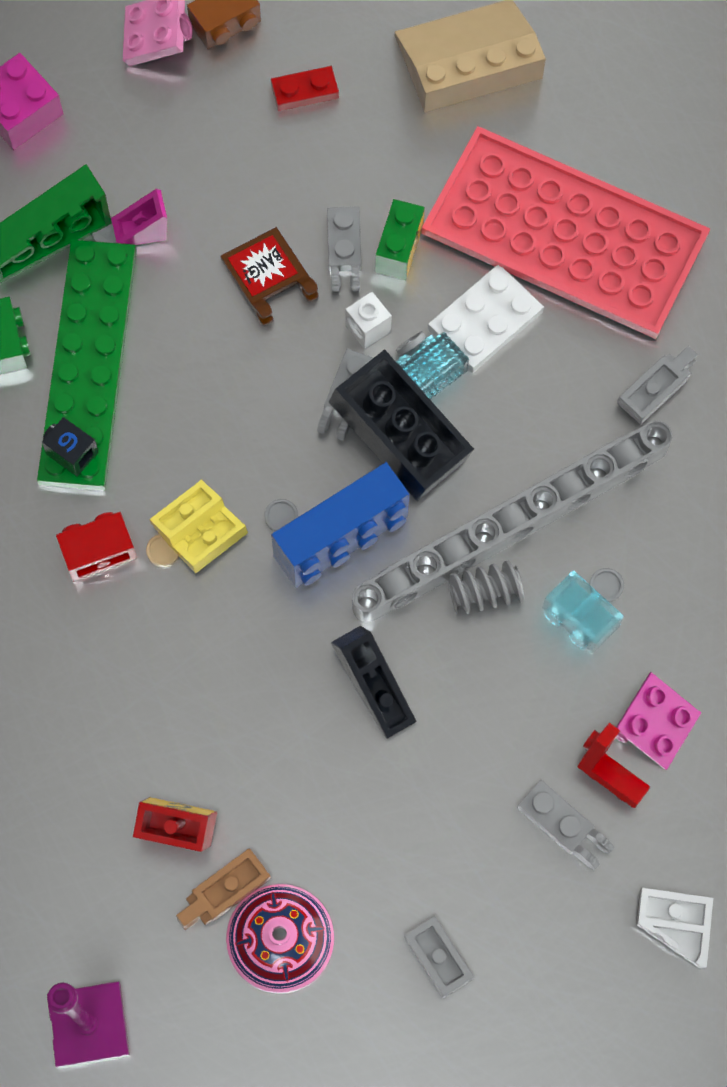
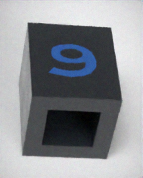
M65 417L58 424H52L44 433L42 444L46 455L76 477L98 454L95 439Z

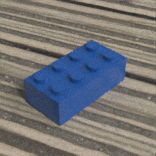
M385 462L272 533L273 557L295 588L302 584L308 586L317 581L322 575L321 572L330 566L336 568L344 564L350 558L349 554L359 548L365 550L377 542L378 536L385 531L393 532L403 526L408 517L410 494L388 463Z

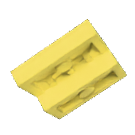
M202 479L149 519L167 544L195 573L203 569L248 533L246 525L225 507L223 499Z

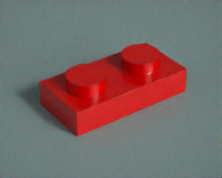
M332 65L271 78V87L278 112L339 99V90Z

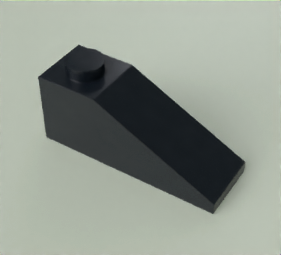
M359 626L331 642L344 670L385 738H389L417 722L371 631Z

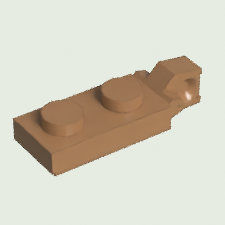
M249 848L194 888L192 894L186 898L190 905L176 915L177 920L185 931L200 920L204 925L211 921L214 922L268 882L271 876Z

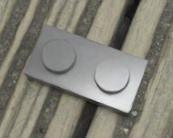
M435 916L404 935L405 940L443 999L474 979L473 974Z

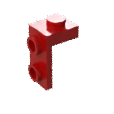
M608 723L601 733L594 730L586 740L583 747L588 751L577 767L591 779L597 781L616 795L618 799L627 803L632 808H636L649 791L650 786L606 754L620 733L618 728Z

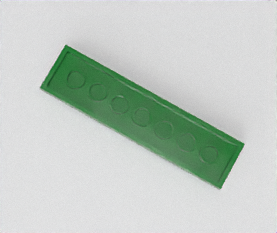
M71 240L44 433L52 424H58L65 417L95 439L98 454L76 477L46 455L42 444L37 476L39 486L105 491L136 260V245Z

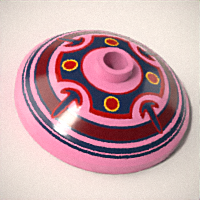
M287 884L265 886L255 890L243 899L232 913L226 933L227 950L238 974L252 986L271 993L297 991L315 981L328 965L334 946L332 921L323 904L308 891ZM278 928L284 929L287 933L286 937L280 941L273 938V932Z

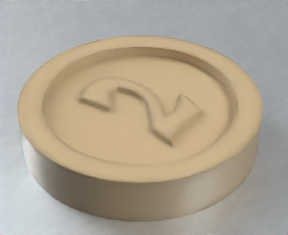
M160 534L155 535L149 540L146 553L153 565L169 567L179 559V555L175 553Z

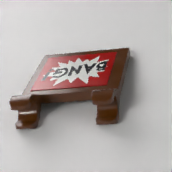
M277 227L220 256L263 326L273 321L272 309L265 300L289 287L298 284L308 302L319 297L316 282L308 275Z

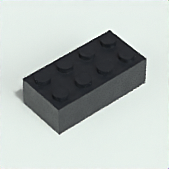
M385 349L335 388L329 400L331 406L383 464L385 462L388 463L406 490L417 502L462 465L474 450L470 443Z

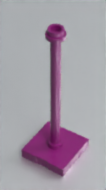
M119 981L77 989L68 983L61 982L50 988L47 993L49 1017L52 1022L54 1038L52 1042L57 1069L130 1056L121 984Z

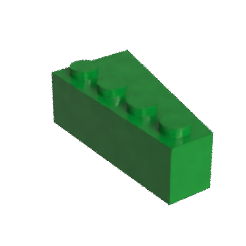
M87 164L0 222V283L67 249L71 245V240H84L91 236L92 233L112 224L106 194Z

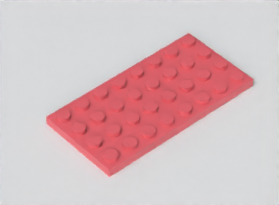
M479 126L475 129L421 230V234L494 267L499 265L516 277L654 339H657L710 232V228Z

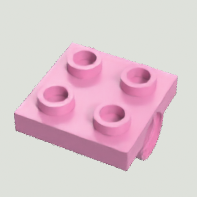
M146 0L125 6L123 61L128 66H133L183 52V42L191 40L193 36L191 21L185 13V0Z

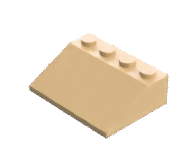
M504 0L395 31V38L424 113L543 79L545 55L536 33L513 0Z

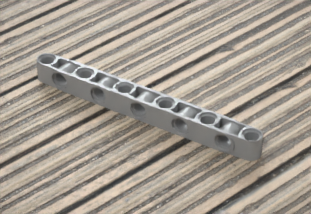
M661 421L649 422L637 430L615 439L390 565L378 575L355 588L352 596L354 615L363 622L377 620L449 581L451 573L455 572L457 575H460L464 570H469L632 478L666 455L672 440L670 427ZM657 437L663 444H651L647 438ZM594 468H600L604 470L607 475L604 477H597L591 472V470ZM544 500L550 507L539 509L534 505V502ZM480 532H487L493 539L488 542H482L476 535ZM428 564L435 569V572L424 575L417 568L420 565ZM364 597H371L377 603L371 608H364L358 602Z

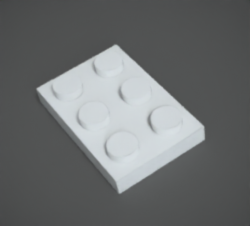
M497 265L428 324V330L474 373L543 313L544 306L503 267Z

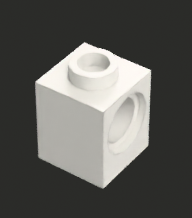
M373 292L345 309L346 327L364 350L391 333L392 315Z

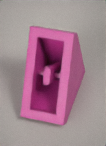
M157 188L111 218L116 243L142 245L167 240V215L161 190Z

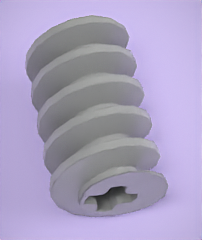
M509 561L503 562L501 571L496 564H491L488 574L483 567H477L475 578L468 569L463 571L462 581L455 572L449 575V589L456 614L458 606L461 605L465 612L470 614L471 603L474 602L479 610L483 611L485 600H489L493 608H497L498 597H502L506 605H510L511 594H515L520 602L524 601V591L519 570L516 565L514 569Z

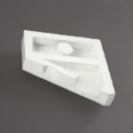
M641 888L637 926L698 968L705 969L707 968L714 898Z

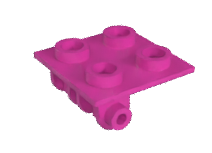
M650 672L616 726L620 730L616 739L622 743L630 741L663 769L667 770L701 715V712Z

